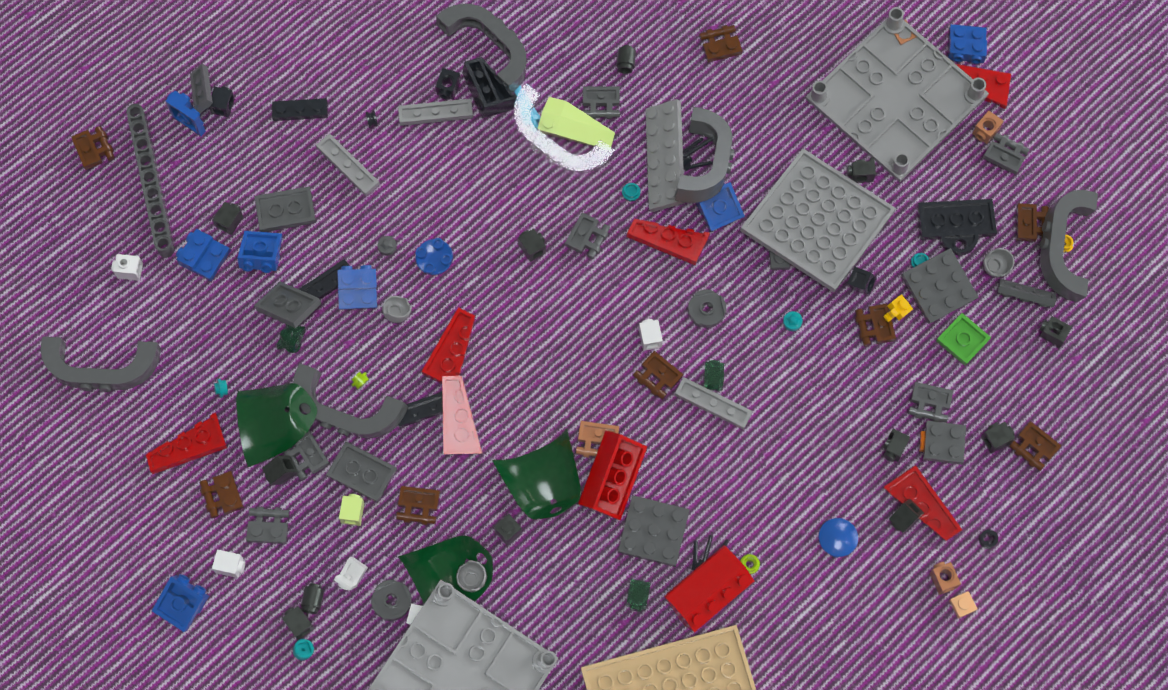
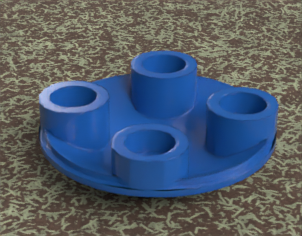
M440 238L425 241L415 252L417 266L421 271L429 275H438L445 272L453 261L451 247Z
M830 519L822 525L819 531L818 538L821 547L834 558L849 555L858 544L856 528L845 519Z

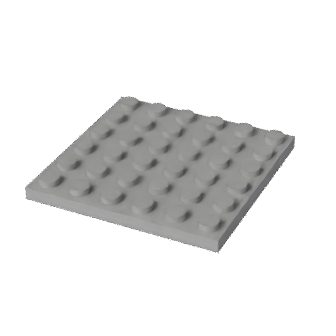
M802 149L746 220L740 231L832 292H835L894 214L896 208L813 154Z

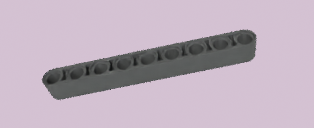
M131 104L127 108V118L152 237L159 255L168 258L174 254L175 247L148 120L140 104ZM154 178L151 182H147L148 179ZM157 194L155 198H151L152 195ZM161 211L160 214L154 215L155 212ZM159 228H165L163 231L157 232ZM168 244L166 248L161 249L163 245Z

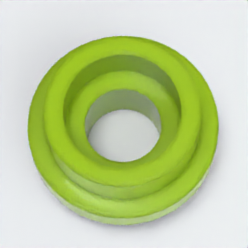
M359 372L351 379L353 381L352 387L361 388L369 380L366 376L367 373L364 372L362 374Z
M747 554L741 559V563L750 574L758 571L760 561L755 555ZM747 562H752V563H753V567H752V568H748V567L746 566V563H747Z

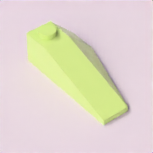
M549 97L545 104L537 129L543 134L611 151L615 132L569 102Z

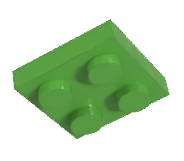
M961 313L937 338L936 342L966 366L987 344L991 337Z

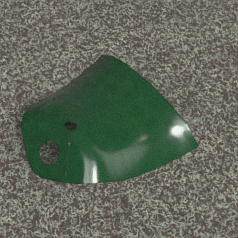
M288 383L237 392L238 427L247 466L251 467L283 453L294 446L309 431L318 410L316 404L302 386ZM300 404H308L310 413L307 415L302 414L299 410ZM286 406H289V412L285 411Z
M568 428L553 442L538 450L512 459L492 460L521 510L531 519L556 517L579 501L581 495L580 481ZM555 499L557 503L551 504V500ZM562 507L560 511L550 513L554 508Z
M469 536L453 537L398 556L411 576L424 604L440 580L450 583L454 589L475 602L487 590L493 577L491 554L480 543ZM482 553L487 560L486 564H481L485 568L487 575L485 585L476 592L464 591L457 583L456 575L461 565L465 564L467 559L478 562L477 554Z

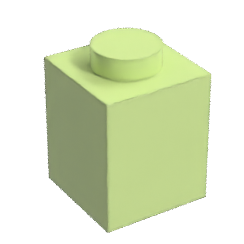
M349 494L348 496H343L339 515L341 524L361 526L365 503L359 495Z

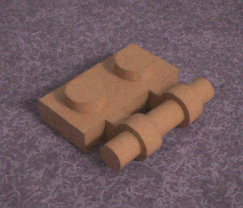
M581 421L578 442H585V447L577 446L576 454L587 458L590 456L596 457L598 449L591 448V443L601 444L605 430L619 433V426Z

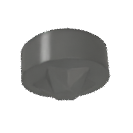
M384 236L378 241V250L382 255L389 256L395 253L397 244L393 237Z

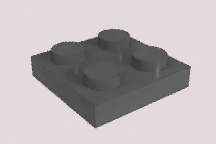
M927 421L923 460L962 465L964 463L966 425Z

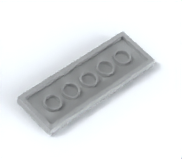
M675 99L646 108L649 210L652 212L685 203L675 201L680 174L684 175L681 101Z

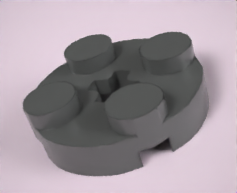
M708 289L698 291L689 301L688 314L696 326L710 328L723 321L726 314V302L721 295L719 296L714 293L715 291ZM704 305L712 307V310H710V312L706 313L702 309L704 308Z
M395 580L381 582L376 586L371 598L373 610L385 621H395L403 618L410 610L412 602L411 593L407 586ZM388 596L397 597L394 605L386 603L389 600Z

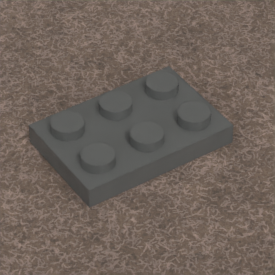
M310 186L254 196L260 232L316 223Z
M279 281L254 306L256 311L296 328L321 305L319 298Z
M345 441L326 476L378 503L396 473L397 467Z

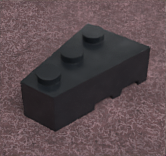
M482 57L464 62L462 74L482 119L516 109L519 97L507 88V84L496 76V72Z

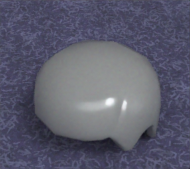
M996 248L990 251L983 259L984 270L990 276L997 278L1010 273L1015 263L1010 251L1003 248Z
M400 296L388 297L382 306L384 317L392 323H401L407 320L412 310V305L409 304L408 299Z
M470 560L459 567L456 575L457 583L464 591L476 592L485 585L487 579L486 570L479 562Z

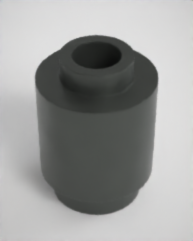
M624 45L618 49L616 66L620 73L629 74L635 67L636 50L632 46Z
M310 583L309 586H305L301 602L302 612L318 614L324 595L321 585Z

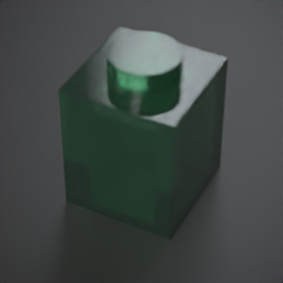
M718 360L705 362L703 387L713 391L723 390L725 363H720Z
M631 579L626 604L627 607H630V610L636 612L646 610L650 582Z

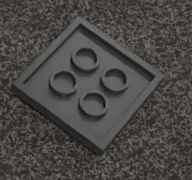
M951 248L901 274L928 324L979 298Z
M632 495L618 553L676 567L690 509Z

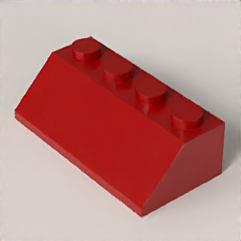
M605 430L578 504L621 520L647 446L621 434Z
M724 545L664 597L683 625L695 633L751 585L754 579L741 561Z

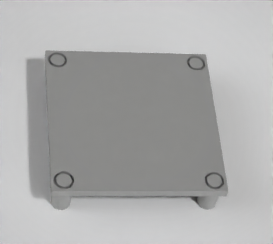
M894 7L889 11L888 18L826 78L813 84L812 91L806 96V100L870 157H874V160L898 182H901L989 93L985 90L986 82L984 79H972L904 21V12L901 8ZM912 32L916 38L900 45L894 34H899V37L902 39H909Z
M440 580L368 690H539L556 664L558 657L554 652L546 650L454 589L450 583Z

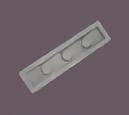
M471 99L398 106L400 126L473 118Z
M330 133L316 144V148L365 196L380 185L379 181Z
M683 377L674 395L743 430L753 411Z

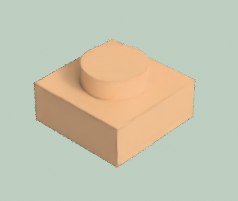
M969 591L949 600L958 619L977 610Z

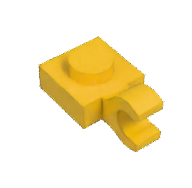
M901 294L887 305L890 311L883 317L887 322L894 317L900 320L913 308Z

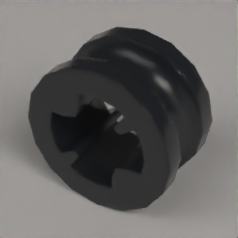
M372 110L371 113L367 111L366 117L369 128L372 125L378 126L375 110Z
M985 530L979 537V543L983 548L991 549L998 543V535L993 530ZM986 535H988L989 538H993V540L991 541L992 544H989L988 541H984Z

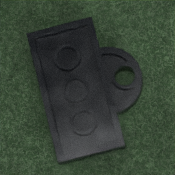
M993 199L921 202L917 204L921 240L940 239L945 250L951 248L955 255L970 253L977 245L979 237L997 235ZM963 242L965 244V248L959 249L956 247L955 243Z

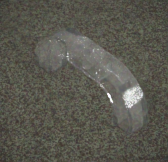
M527 83L523 86L515 101L514 117L520 134L531 144L530 148L537 154L543 153L546 156L544 159L550 164L554 165L556 163L561 168L574 173L595 171L610 160L615 150L601 139L590 152L583 155H574L567 152L538 130L531 121V113L534 106L540 100L541 94Z

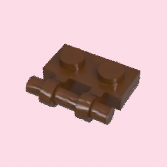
M724 25L719 29H708L703 33H699L700 40H708V43H704L702 46L707 63L742 54L743 50L738 35L730 37L729 34L736 32L734 25ZM723 35L724 39L714 40V37Z
M101 126L95 128L96 134L91 135L89 130L71 136L85 170L102 164L101 156L105 155L108 161L115 158L113 155L114 150L107 141L108 136ZM100 142L102 147L97 149L95 143Z
M1017 204V241L1036 242L1037 235H1040L1042 240V225L1049 209L1048 206H1042L1041 212L1037 211V204ZM1037 220L1041 221V227H1037Z
M887 303L869 306V314L865 315L863 309L855 310V321L859 325V337L863 341L864 347L870 346V338L874 337L876 344L896 340L892 319L887 322L883 317L889 312ZM866 322H871L873 330H867Z
M653 351L642 363L641 367L646 371L642 374L637 370L633 374L640 385H645L651 390V394L658 396L662 400L667 395L662 388L666 386L669 390H672L684 375L656 351ZM651 375L659 381L657 384L649 380Z
M1031 421L1018 435V438L1023 443L1019 445L1013 441L1009 446L1018 457H1023L1029 462L1028 465L1032 468L1035 467L1039 471L1045 466L1039 460L1043 457L1049 462L1061 447L1058 442ZM1029 446L1037 454L1033 456L1025 449Z
M232 471L212 477L215 485L209 486L207 480L199 482L201 495L204 496L207 504L205 505L206 511L210 513L212 519L219 516L217 510L223 508L225 515L244 508ZM217 492L220 501L214 502L212 494Z
M401 486L398 507H405V513L397 512L396 520H403L404 523H410L411 521L420 522L421 525L436 524L437 517L429 516V512L438 511L440 490ZM412 508L423 510L422 515L412 514Z

